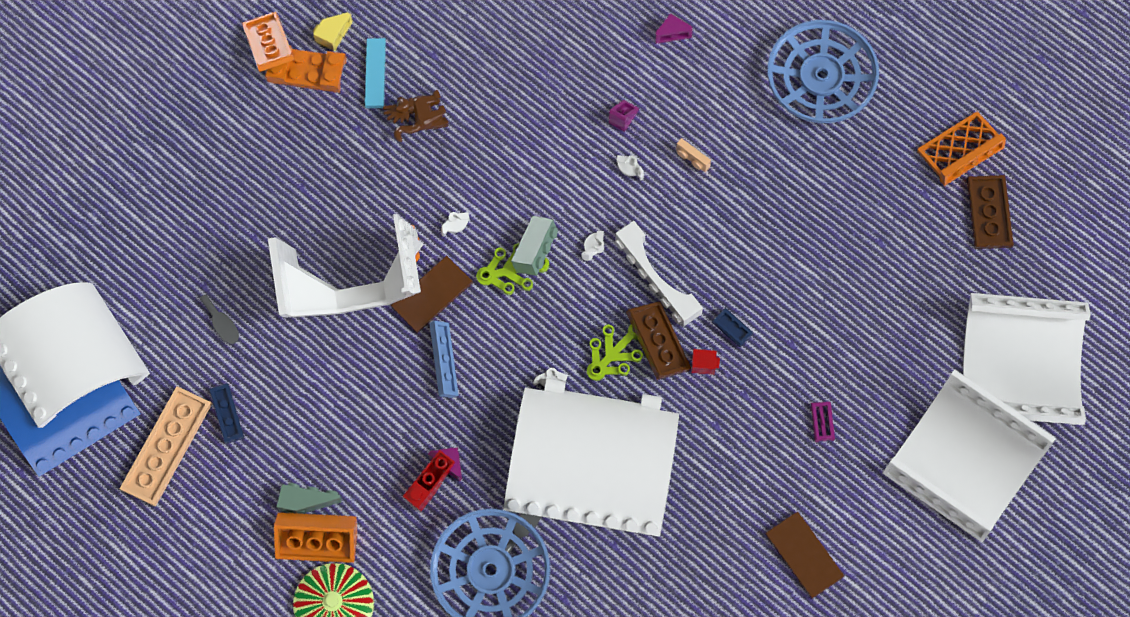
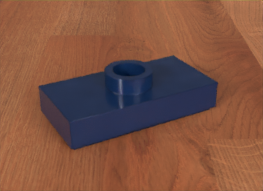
M726 308L712 320V323L740 348L754 334Z

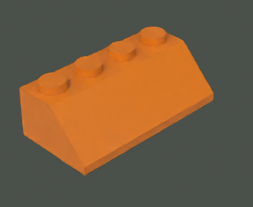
M278 512L274 523L275 559L355 562L357 516Z

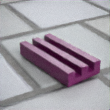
M831 401L811 403L815 442L835 441ZM824 406L827 407V416L830 435L826 436V427L823 410ZM816 407H819L822 436H819Z

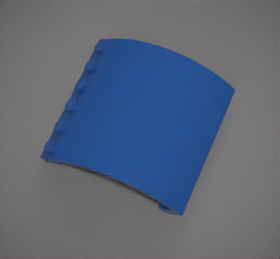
M0 366V419L38 477L141 414L120 381L117 380L82 396L57 413V416L43 428L38 427Z

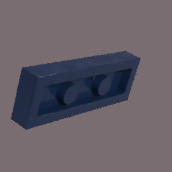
M226 383L209 389L225 443L229 444L244 439L229 384Z

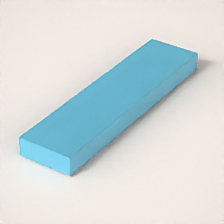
M385 38L367 39L365 108L384 107Z

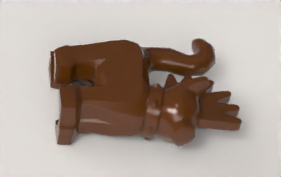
M435 90L433 95L416 96L409 99L399 97L397 98V104L383 107V110H388L384 112V115H389L387 120L389 121L394 118V124L399 119H401V124L404 122V119L406 122H409V114H414V125L396 127L393 134L398 142L403 141L401 133L412 134L421 130L439 129L449 126L446 117H442L446 113L444 105L439 106L438 110H431V107L440 104L439 98L441 96L439 90Z

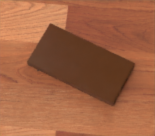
M1005 175L967 177L974 248H1013L1014 243Z
M445 256L419 280L420 293L393 303L391 308L416 333H419L472 285L473 281L448 256Z
M660 301L626 311L656 380L684 373L691 369Z
M798 511L765 533L811 599L845 577Z

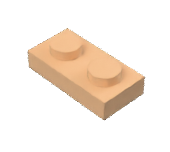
M681 138L678 141L676 151L681 158H687L698 170L706 172L710 168L711 160L684 139Z

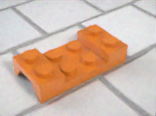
M290 46L294 60L267 69L266 72L268 83L340 93L342 70L347 59L344 53L327 51V54L296 50Z

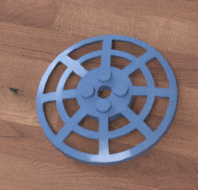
M813 20L794 26L778 39L769 56L767 74L769 85L775 98L788 112L810 122L834 123L851 118L869 103L877 88L879 64L872 46L858 31L836 21ZM822 28L821 39L810 40L800 45L794 38V35L800 32ZM832 29L842 32L853 38L857 43L848 49L838 42L829 40V31ZM788 41L794 50L788 56L785 66L774 65L778 51ZM812 46H821L820 53L810 57L804 51ZM828 46L838 49L844 54L837 59L833 55L827 54ZM861 48L865 50L870 60L872 74H861L860 65L854 56ZM797 55L803 60L801 70L790 68L793 59ZM848 60L851 61L855 74H845L843 64ZM823 71L827 74V77L820 78L817 73ZM773 72L784 75L785 86L790 95L783 99L775 87ZM789 76L799 77L802 87L794 91ZM872 81L867 97L858 106L851 99L857 93L860 82ZM843 82H855L847 96L840 90ZM806 92L816 95V104L807 102L800 96ZM834 94L840 100L834 104L824 105V96ZM796 100L808 108L815 109L816 116L810 117L799 113L788 104ZM843 105L852 110L841 117L823 118V110H832Z
M477 510L458 518L441 534L431 558V582L438 601L452 617L463 616L449 605L443 595V592L454 589L459 598L470 606L465 617H474L477 610L485 612L502 611L504 617H513L510 607L519 602L527 591H530L538 596L533 604L518 616L528 617L538 607L546 593L550 579V558L542 537L525 519L505 510ZM493 515L506 517L509 520L505 530L500 528L480 529L476 518ZM469 521L473 532L462 539L455 549L444 544L455 529ZM516 522L523 525L533 535L539 547L528 551L522 540L512 533ZM499 534L502 537L498 546H487L483 535ZM474 538L476 539L479 549L472 556L461 552L467 543ZM509 539L519 546L523 552L522 554L511 557L505 550ZM440 552L452 556L449 568L451 581L439 585L437 566ZM542 554L545 572L542 587H538L531 583L533 575L531 558ZM459 559L468 563L467 575L457 579L456 564ZM524 561L527 563L526 580L515 576V565ZM489 564H494L497 568L496 573L492 576L486 573V567ZM471 582L478 590L473 601L464 594L460 586ZM511 583L521 587L520 592L507 602L504 590ZM485 593L496 594L500 605L486 606L481 605Z

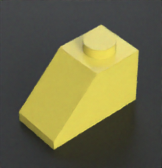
M347 12L322 19L321 23L317 24L313 31L315 42L335 51L352 24L351 14Z

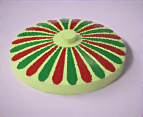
M339 563L321 565L305 575L299 583L293 600L295 617H372L374 610L373 592L366 578L353 567Z

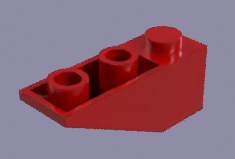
M439 450L403 495L404 499L422 512L434 497L455 464V461Z

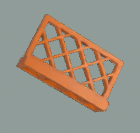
M977 111L919 147L917 152L940 177V182L946 186L1004 149L1006 138L1002 133L998 134ZM977 119L981 123V127L970 126V122ZM957 130H967L966 137L954 135ZM968 132H980L979 139L968 137ZM982 132L990 133L993 138L990 140L981 139ZM943 139L952 140L951 146L940 145V141ZM954 140L964 141V148L953 147ZM967 142L978 143V147L975 149H967L966 145ZM929 148L937 149L936 156L927 155L924 151ZM938 151H950L949 158L939 157ZM952 151L963 153V157L960 159L951 158ZM937 161L948 162V166L942 170L936 164Z

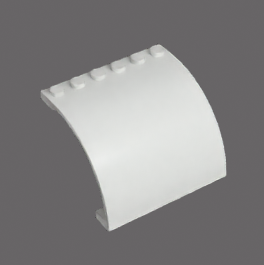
M72 283L47 290L17 305L0 317V366L38 427L43 428L62 409L99 387L127 377L132 385H137L150 374L93 283Z
M971 293L965 331L963 376L1028 420L1085 425L1086 417L1081 398V354L1085 321H1089L1091 315L1089 304L1087 302Z
M954 370L895 457L892 458L883 474L983 542L1056 438Z

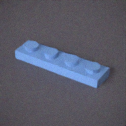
M433 321L430 323L438 393L441 397L455 398L459 395L449 323Z

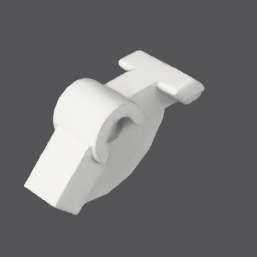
M618 155L617 164L620 171L627 176L637 175L640 180H643L644 172L641 166H639L636 157L633 155L628 157Z
M450 213L448 220L441 227L442 236L444 237L447 232H461L469 221V213Z
M597 231V233L587 237L584 243L585 252L581 254L583 260L589 261L595 254L604 251V231Z
M549 368L545 373L535 377L533 385L541 383L545 387L547 378L566 381L568 375L558 372L554 368Z

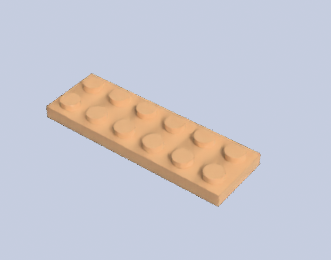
M176 386L122 483L120 490L156 507L212 403Z

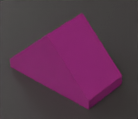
M670 13L656 31L655 42L658 44L692 38V26Z
M623 100L610 109L609 123L625 132L640 108Z
M458 447L441 449L443 453L455 461L449 474L458 481H461L462 471ZM439 450L430 451L428 453L429 459L432 460Z

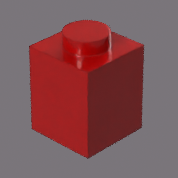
M693 349L691 373L715 375V370L719 369L720 357H716L717 351Z

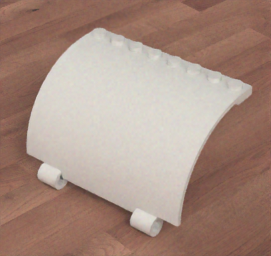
M551 378L546 379L544 391L525 388L514 439L503 510L660 537L675 450L679 413L660 410L662 397L643 394L641 403L570 392L565 391L566 381Z

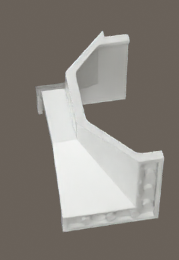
M394 214L399 251L384 281L346 289H337L305 271L298 265L296 249L276 237L269 238L268 243L279 315L284 318L336 315L390 305L420 293L415 255L423 246V243L418 240L416 228L413 229L412 225L398 214Z

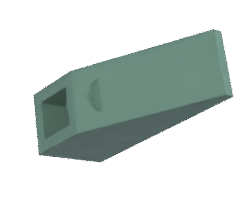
M288 483V485L282 484L277 508L280 512L304 514L342 503V498L336 491L327 490L326 492H321L315 487L308 486L305 489L300 488L298 484Z

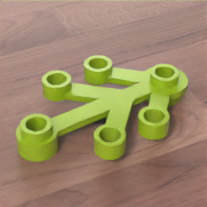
M519 243L513 246V253L503 268L495 270L500 260L506 257L505 249L497 248L494 252L495 256L488 267H482L478 270L476 275L477 281L484 286L492 284L503 290L506 295H512L515 291L514 285L510 282L504 283L498 279V277L504 276L522 286L523 290L530 291L533 288V281L530 278L524 279L516 273L518 272H516L511 262ZM503 252L504 254L503 256H498L497 253ZM546 257L544 259L545 264L539 270L540 273L546 272L549 269V260ZM488 273L489 277L484 278L483 274ZM529 282L531 283V285L529 287H525L524 283ZM510 286L512 290L506 291L505 288Z
M605 325L603 327L606 356L601 361L599 356L601 341L598 338L591 339L592 363L587 368V375L590 379L599 381L605 375L616 374L626 376L630 372L628 364L622 363L619 367L607 366L614 361L640 362L642 360L643 353L638 349L632 351V353H620L633 339L638 340L635 332L632 331V325L628 327V333L614 348V327L612 325ZM609 328L612 332L607 334L605 330ZM597 342L599 346L593 347L592 343ZM638 353L641 357L636 359L633 355ZM622 367H626L628 370L626 372H622L620 369ZM599 368L600 372L594 373L593 369Z

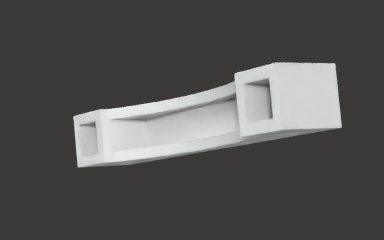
M633 221L616 233L615 244L620 250L625 251L628 261L632 265H636L641 278L647 279L654 294L658 293L663 306L666 309L669 308L672 311L674 320L677 323H681L684 327L702 314L703 307L692 293L689 295L683 294L669 286L659 277L648 261L644 250L645 234L636 222Z

